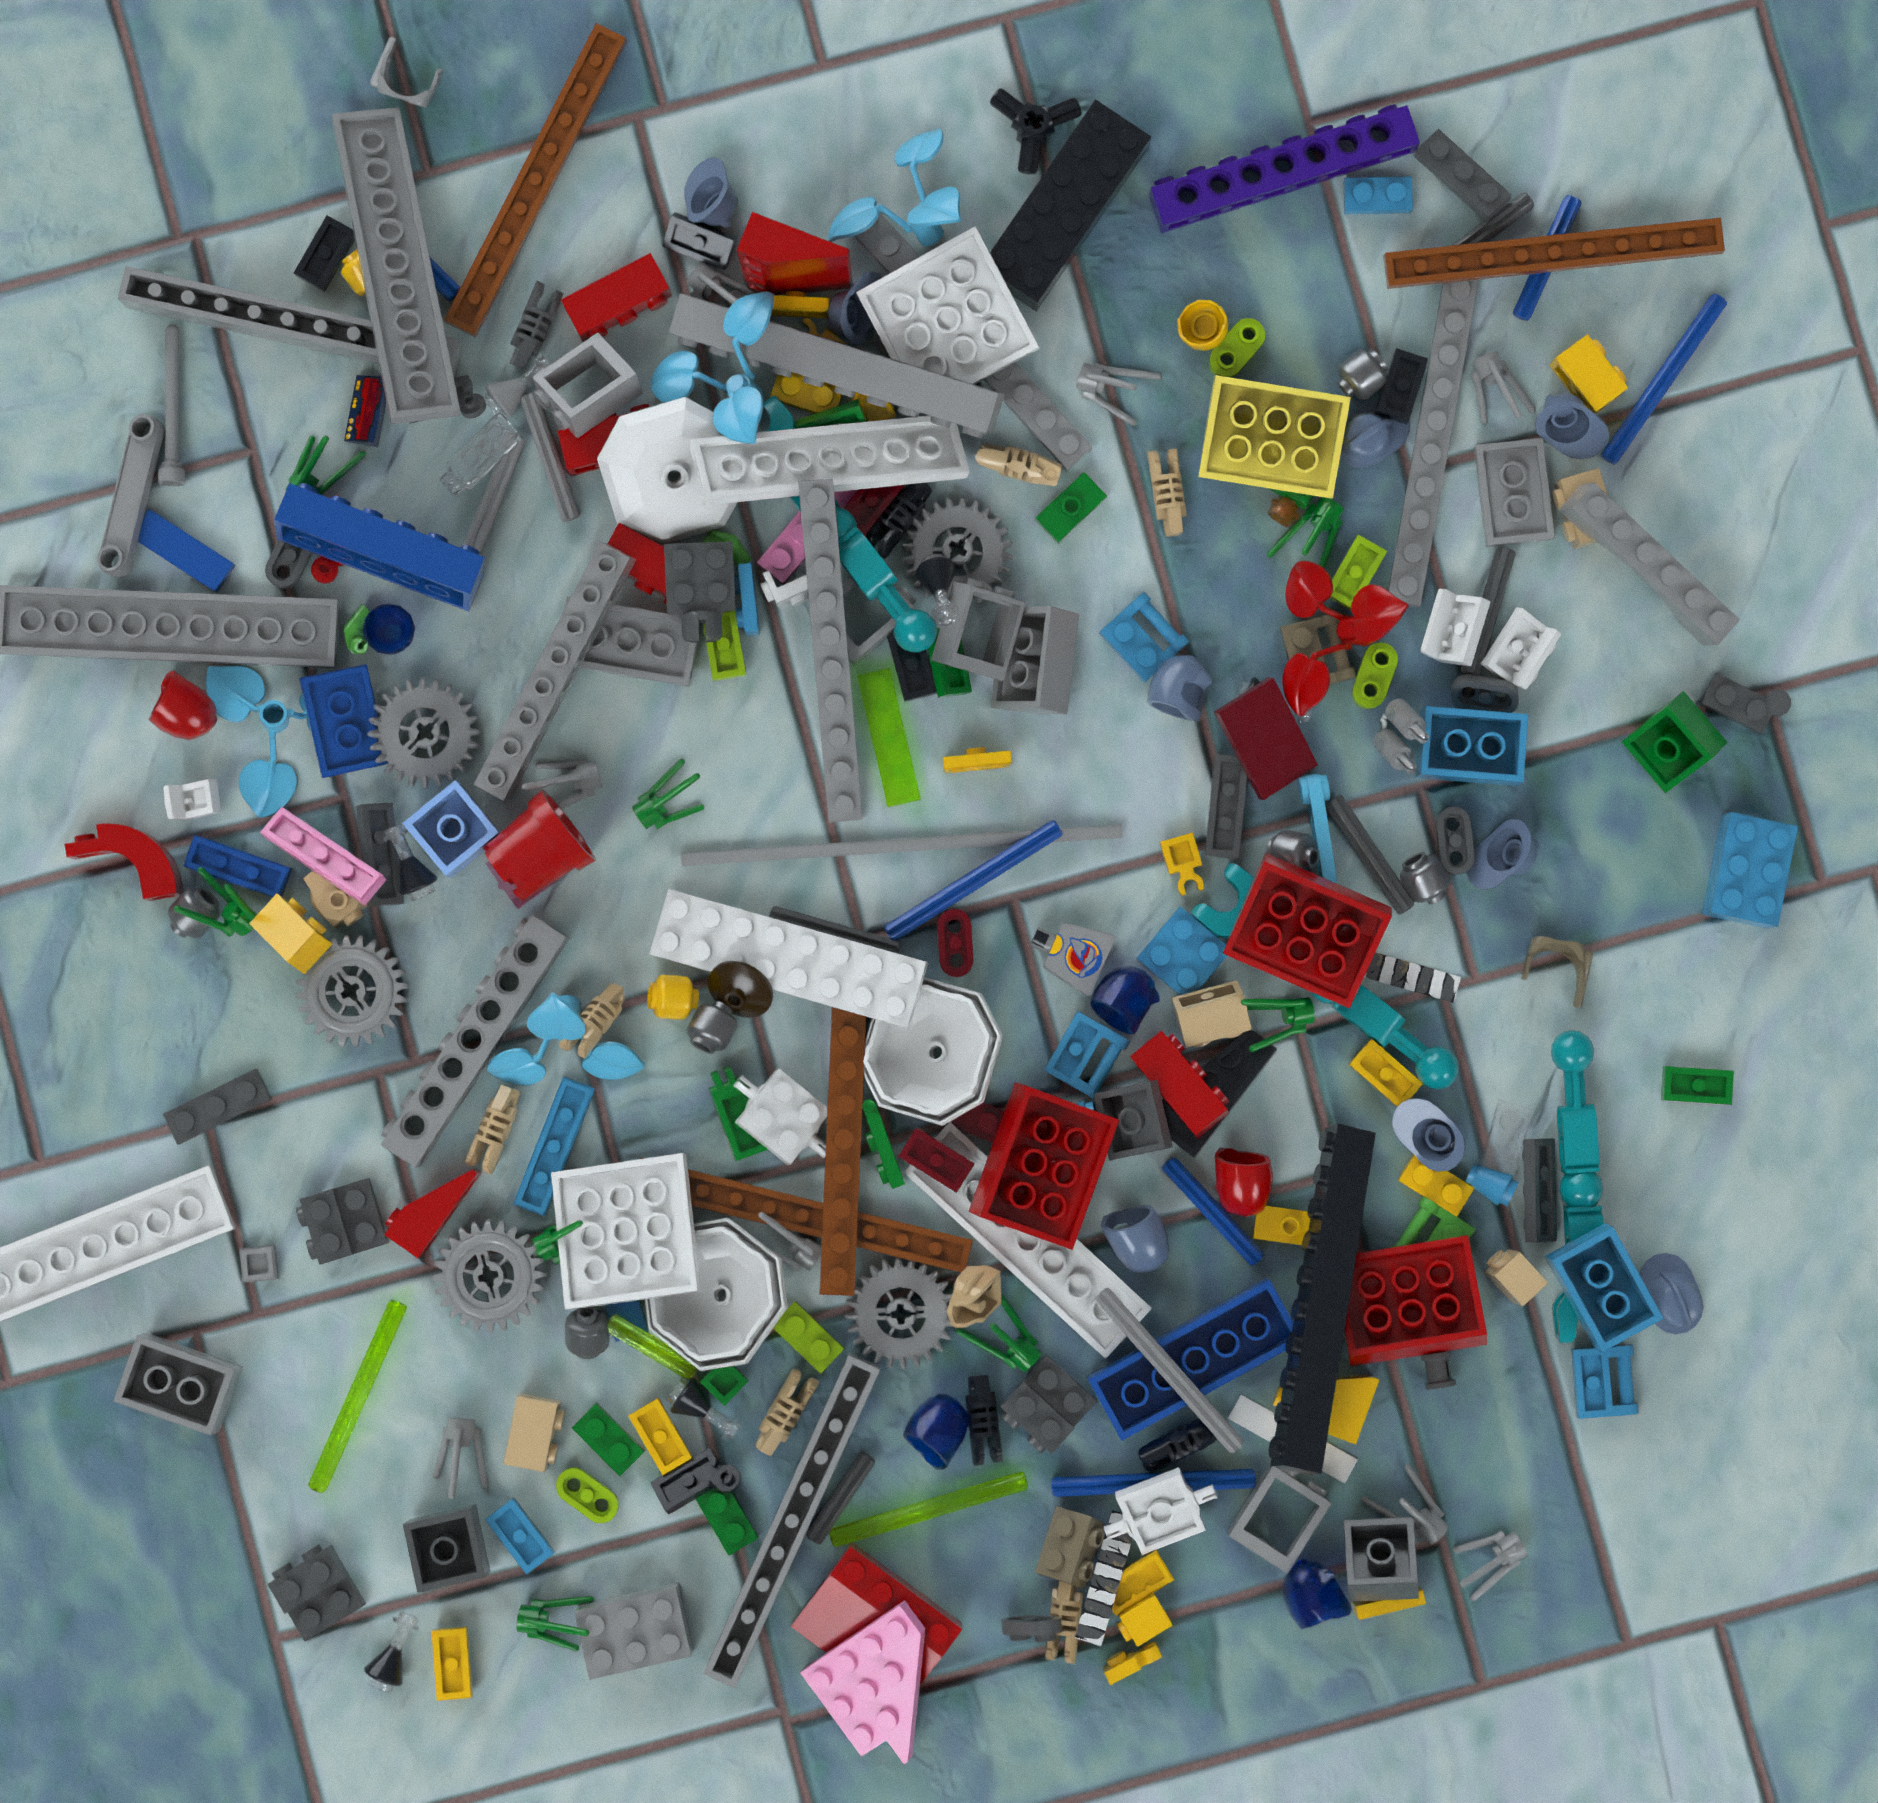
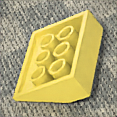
M1214 375L1198 477L1333 499L1351 397Z

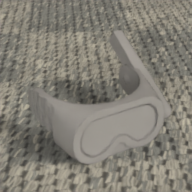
M389 37L370 80V85L377 88L379 93L427 108L435 91L438 89V85L441 83L443 69H437L429 91L425 90L415 96L401 94L394 88L389 77L391 57L397 44L396 38Z

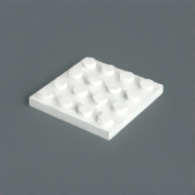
M976 226L856 292L891 359L964 382L976 384L1040 349Z
M679 1153L551 1172L557 1231L577 1220H582L583 1222L581 1227L558 1239L564 1306L566 1310L701 1291L686 1154Z

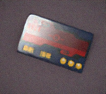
M356 375L344 438L345 442L378 447L387 403L381 376Z

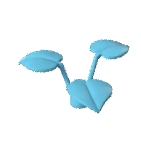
M938 128L910 138L898 148L894 160L897 166L906 167L910 165V171L921 203L908 213V222H905L884 205H877L874 197H865L848 204L839 212L830 227L829 241L833 242L837 239L849 238L866 231L876 222L879 213H883L903 227L906 233L913 231L920 244L924 247L937 243L943 237L944 230L941 226L942 224L961 222V197L957 188H941L926 197L917 172L918 163L930 161L941 149L944 140L942 130Z
M766 291L744 296L736 300L725 315L723 323L724 332L729 337H733L732 346L745 374L731 376L725 385L703 373L696 372L699 359L695 354L689 351H678L667 356L654 371L650 382V389L656 398L665 403L682 397H688L694 388V379H700L724 391L729 396V398L720 401L714 409L713 424L716 430L730 440L755 444L757 428L763 412L765 394L764 390L753 381L755 374L748 366L740 348V342L743 345L750 346L763 335L773 310L774 294Z
M209 666L206 674V688L208 696L215 703L216 713L227 721L238 723L244 721L248 717L250 710L255 713H259L263 727L269 732L270 763L265 760H254L248 763L240 773L239 789L243 799L257 817L271 816L289 803L296 790L297 777L294 769L288 764H276V733H280L287 728L289 718L291 717L300 720L307 718V726L310 730L303 695L301 693L299 697V704L304 711L303 713L295 712L293 709L287 710L284 704L277 700H270L256 706L263 700L265 695L264 682L256 671L244 666Z
M552 992L539 1007L531 1012L527 1019V1027L530 1032L543 1039L538 1053L532 1056L528 1050L522 1048L503 1051L488 1063L487 1072L502 1081L514 1085L526 1086L541 1081L546 1074V1068L538 1061L543 1058L551 1039L557 1038V1040L561 1041L563 1039L576 1040L580 1038V1041L583 1040L581 1037L585 1034L586 1024L580 1016L581 1001L572 995L558 996ZM617 1042L597 1044L582 1061V1067L588 1073L607 1080L629 1077L639 1072L645 1065V1062L632 1049Z

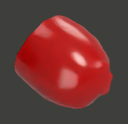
M175 671L168 672L162 681L161 694L150 714L149 721L161 731L181 739L192 740L208 733L218 720L214 701L208 696L206 690H202Z
M1220 1147L1215 1152L1214 1157L1216 1186H1214V1189L1219 1195L1221 1205L1227 1212L1243 1217L1261 1213L1268 1204L1272 1192L1273 1171L1271 1160L1268 1156L1260 1153Z

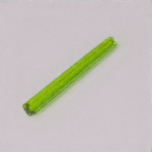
M390 1300L386 1306L309 1480L308 1487L316 1492L324 1493L327 1490L405 1314L407 1306L397 1300Z
M1020 1471L834 1527L830 1530L829 1536L832 1545L839 1547L1028 1489V1483L1024 1472Z

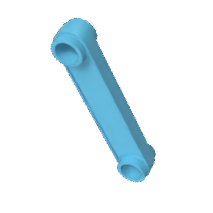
M1326 774L1305 775V777L1298 778V789L1302 805L1308 804L1312 836L1319 850L1318 874L1320 877L1337 883L1325 801H1330L1328 779Z

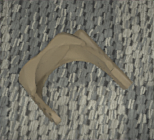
M1545 936L1533 937L1522 967L1521 979L1527 980L1530 962L1535 955L1547 951L1558 952L1567 957L1575 968L1576 991L1573 1006L1582 1008L1593 953L1584 950V945L1578 942L1561 941Z

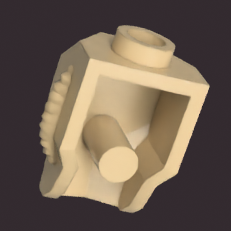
M314 871L303 878L311 890L310 899L313 908L334 928H338L344 923L348 927L364 916L361 910L366 908L367 904L365 906Z
M987 1265L967 1266L961 1272L954 1283V1291L947 1309L951 1326L964 1328L976 1322H984L1001 1304V1276L999 1270Z

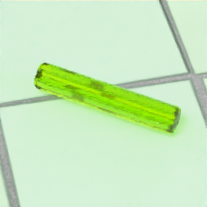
M617 1314L609 1318L607 1329L610 1335L684 1379H690L695 1374L697 1368L666 1343Z

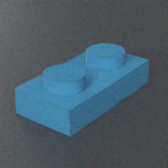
M1412 177L1344 178V215L1411 213L1413 210Z
M751 563L738 564V574H734L735 595L741 594L742 607L736 608L738 628H744L746 636L760 635L753 567Z
M514 1497L485 1519L526 1575L555 1553V1550Z

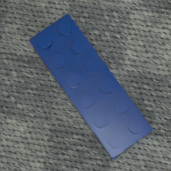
M289 483L274 519L277 540L468 612L470 611L484 576L485 557L480 555V551L468 545L457 547L449 544L445 537L436 533L425 535L417 532L413 525L405 521L397 520L396 523L383 519V515L376 510L364 508L362 511L351 507L349 501L339 496H331V499L318 494L317 489L310 485L299 483L296 486Z
M1264 1278L1155 1338V1340L1201 1393L1206 1395L1284 1352L1287 1337L1292 1333L1293 1321L1271 1281L1268 1278ZM1138 1348L1086 1376L1121 1441L1187 1405Z

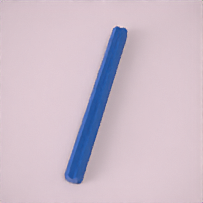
M1714 293L1708 298L1601 453V457L1605 461L1615 465L1623 456L1726 307L1727 301L1723 297Z
M1055 820L1049 821L886 924V933L892 940L900 939L1063 835L1061 828Z
M1253 1469L1181 1472L1186 1484L1193 1491L1210 1486L1211 1484L1214 1485L1215 1490L1246 1489L1256 1486V1474ZM1165 1472L1054 1477L1051 1480V1491L1055 1497L1115 1494L1119 1490Z

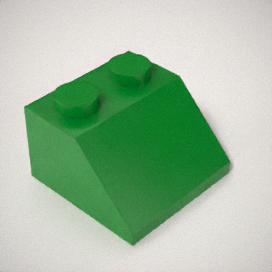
M1684 691L1660 708L1622 741L1624 746L1665 793L1711 760L1728 743Z

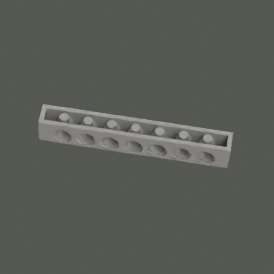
M599 542L473 785L503 801L512 799L636 561L635 558L607 543Z
M531 915L529 920L523 918L513 933L517 937L510 949L505 946L494 962L498 967L491 977L486 975L475 991L479 996L472 1006L466 1004L457 1018L460 1025L454 1034L448 1032L438 1047L441 1054L435 1063L432 1061L427 1063L419 1076L423 1080L416 1092L412 1089L408 1092L400 1105L404 1109L397 1121L392 1118L381 1136L385 1137L381 1146L415 1168L422 1165L570 939L534 915ZM527 944H534L538 950L537 958L531 963H525L521 958V950ZM514 972L519 978V985L514 991L508 992L503 988L502 980L506 974ZM495 1001L500 1006V1014L496 1019L490 1021L484 1016L483 1010L488 1002ZM475 1029L481 1035V1043L477 1048L470 1049L465 1044V1036L470 1030ZM453 1058H457L462 1063V1072L456 1078L450 1077L446 1072V1065ZM433 1087L440 1088L444 1095L442 1103L436 1107L432 1106L427 1099V1094ZM416 1115L421 1117L425 1124L423 1132L419 1135L412 1134L408 1127L410 1119Z

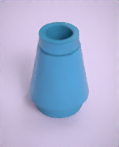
M1476 1164L1473 1165L1465 1181L1497 1206L1500 1203L1506 1207L1519 1182L1512 1179L1513 1175L1483 1166L1480 1167Z

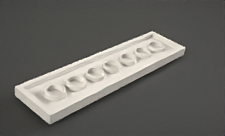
M930 415L919 416L918 418L909 417L758 432L755 444L736 442L725 436L692 439L690 443V450L704 506L799 496L798 481L833 478L834 492L964 479L967 478L970 471L957 424L951 422L950 428L931 423Z
M668 889L649 953L653 956L709 972L722 962H744L762 972L775 991L908 1029L912 1022L928 967V962L671 889Z
M949 1122L935 1139L975 1163L958 1192H954L911 1164L904 1173L1106 1359L1123 1341L1126 1335L1096 1302V1296L1105 1288L1111 1289L1139 1322L1152 1308L1078 1239L1073 1250L968 1212L988 1156Z
M212 1165L200 1168L0 1247V1322L236 1229Z

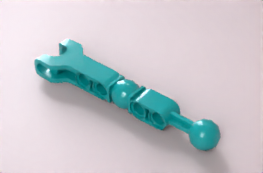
M771 396L763 403L771 419L770 427L766 432L796 429L793 416L776 396ZM800 496L789 497L801 512ZM835 499L841 565L868 600L871 602L877 598L896 622L894 637L900 647L909 652H922L929 649L937 635V625L933 617L927 612L912 610L893 586L898 580L891 569L858 529L853 514L847 509L840 507Z
M1229 863L1224 869V877L1237 891L1238 903L1236 907L1229 912H1218L1208 905L1200 903L1191 910L1192 916L1218 938H1229L1254 879L1251 874L1233 863ZM1362 984L1350 1008L1310 992L1316 1000L1322 1003L1333 1004L1331 1006L1377 1044L1385 1048L1390 1043L1416 1064L1415 1071L1417 1077L1426 1087L1441 1090L1455 1082L1459 1074L1457 1057L1444 1047L1433 1046L1428 1048L1402 1027L1406 1020Z
M1576 1030L1562 1032L1555 1038L1551 1046L1552 1061L1564 1073L1566 1106H1558L1557 1129L1561 1172L1565 1173L1560 1182L1559 1189L1561 1198L1567 1205L1563 1206L1565 1245L1604 1224L1602 1206L1598 1204L1602 1197L1603 1185L1601 1178L1596 1173L1600 1171L1597 1115L1594 1104H1586L1584 1070L1589 1067L1594 1057V1047L1587 1035ZM1562 1291L1552 1304L1554 1332L1560 1344L1574 1341L1578 1322L1575 1311L1564 1291Z

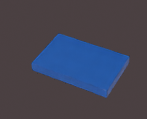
M367 664L299 678L321 778L388 764L387 761L376 763L375 760L381 754V751L369 749L371 745L378 742V739L367 735L369 731L377 730L378 728L369 722V718L379 717L374 709L376 702Z

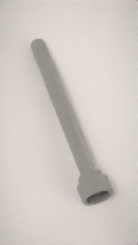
M169 325L165 329V462H162L161 468L158 469V484L163 486L185 485L186 471L182 469V463L179 462V329L175 325Z

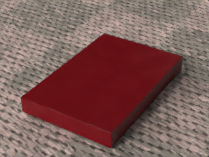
M1273 677L1264 679L1214 711L1260 800L1267 799L1318 766Z

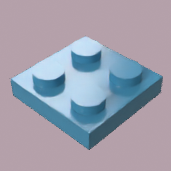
M1180 906L1136 959L1178 995L1198 991L1227 957V955L1223 954L1226 944Z

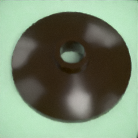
M726 961L715 966L709 975L708 989L714 1001H719L732 1009L731 1014L752 1018L764 1014L770 1008L773 1001L772 986L765 975L755 967L744 962Z

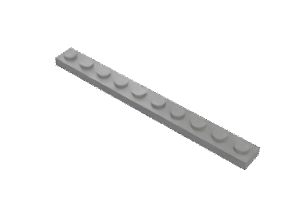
M879 213L878 219L869 229L854 236L888 274L920 257L881 213ZM1016 362L983 379L993 391L1005 394L1003 402L1057 462L1062 465L1066 472L1092 450V446Z
M1479 280L1442 283L1388 591L1406 602L1410 607L1419 608L1421 606Z
M833 478L798 481L829 822L863 820Z

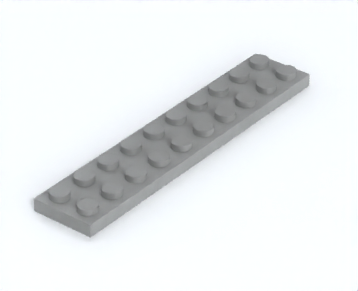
M400 108L332 114L334 135L391 424L460 416V406Z
M0 585V654L336 668L340 601L338 599Z

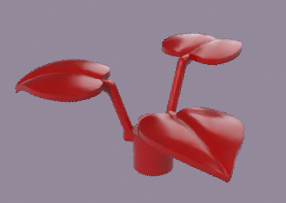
M1297 562L1291 569L1286 585L1285 600L1289 610L1297 617L1309 618L1319 608L1323 613L1338 619L1340 622L1337 625L1336 631L1342 643L1312 653L1310 658L1305 654L1297 653L1288 661L1283 671L1282 687L1286 701L1297 715L1304 716L1325 697L1330 686L1331 677L1326 664L1317 660L1319 657L1343 649L1350 650L1352 644L1368 646L1380 640L1401 619L1409 606L1406 602L1397 598L1386 588L1372 584L1364 586L1354 596L1351 603V612L1354 617L1340 614L1323 604L1333 593V583L1328 572L1314 562Z

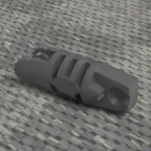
M537 280L510 342L511 345L515 346L509 363L520 369L526 368L531 355L538 356L564 294L556 290L551 295L545 312L536 308L545 284Z

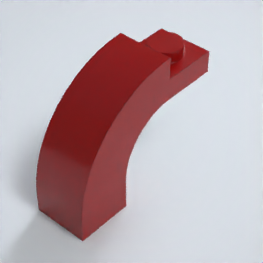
M96 824L98 838H95L93 833L75 836V842L64 844L66 857L75 860L111 853H118L127 857L139 874L144 900L155 901L180 896L184 892L179 869L169 851L155 838L140 830L120 824Z

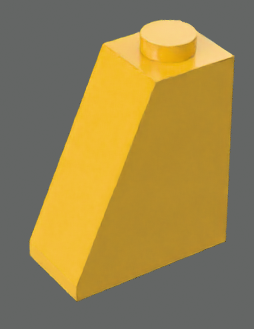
M1372 1375L1337 1377L1328 1435L1356 1445L1379 1383L1378 1378ZM1278 1386L1273 1398L1272 1405L1274 1406L1281 1402L1283 1388Z

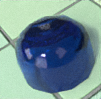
M387 603L375 607L367 614L364 619L363 634L367 644L377 653L393 655L404 651L410 646L416 627L412 615L405 608L393 603Z

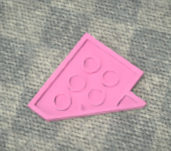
M905 1600L807 1665L800 1672L861 1757L887 1741L903 1764L907 1763L913 1756L925 1627Z

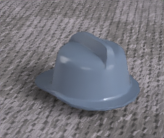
M716 157L708 158L700 162L687 179L684 188L687 216L689 221L693 223L702 222L710 227L721 225L728 228L731 226V214L737 206L738 198L728 182L723 162Z
M874 271L866 272L856 280L849 290L834 295L828 308L829 318L825 323L826 329L844 336L853 345L863 344L875 327L856 292L883 278L882 275Z
M1549 394L1545 399L1542 411L1537 415L1535 421L1536 431L1541 438L1570 458L1586 459L1594 457L1601 453L1608 444L1609 431L1607 425L1599 416L1587 408L1579 397L1572 394H1560L1557 396Z
M1378 401L1368 404L1347 418L1340 460L1345 465L1353 468H1367L1378 463L1398 450L1406 442L1410 433V422L1403 424L1376 415L1375 411Z
M1507 820L1474 849V863L1466 873L1469 881L1476 888L1483 890L1495 888L1510 876L1523 875L1532 868L1540 844L1532 837L1529 827L1521 820Z
M1413 1098L1399 1104L1392 1119L1394 1133L1398 1139L1429 1169L1440 1172L1449 1171L1456 1167L1463 1159L1466 1148L1464 1136L1457 1121L1447 1116L1429 1100Z
M1668 1253L1657 1254L1646 1260L1640 1269L1639 1275L1664 1318L1655 1323L1656 1326L1671 1334L1686 1333L1693 1329L1702 1317L1704 1306L1698 1285L1686 1262L1678 1256Z

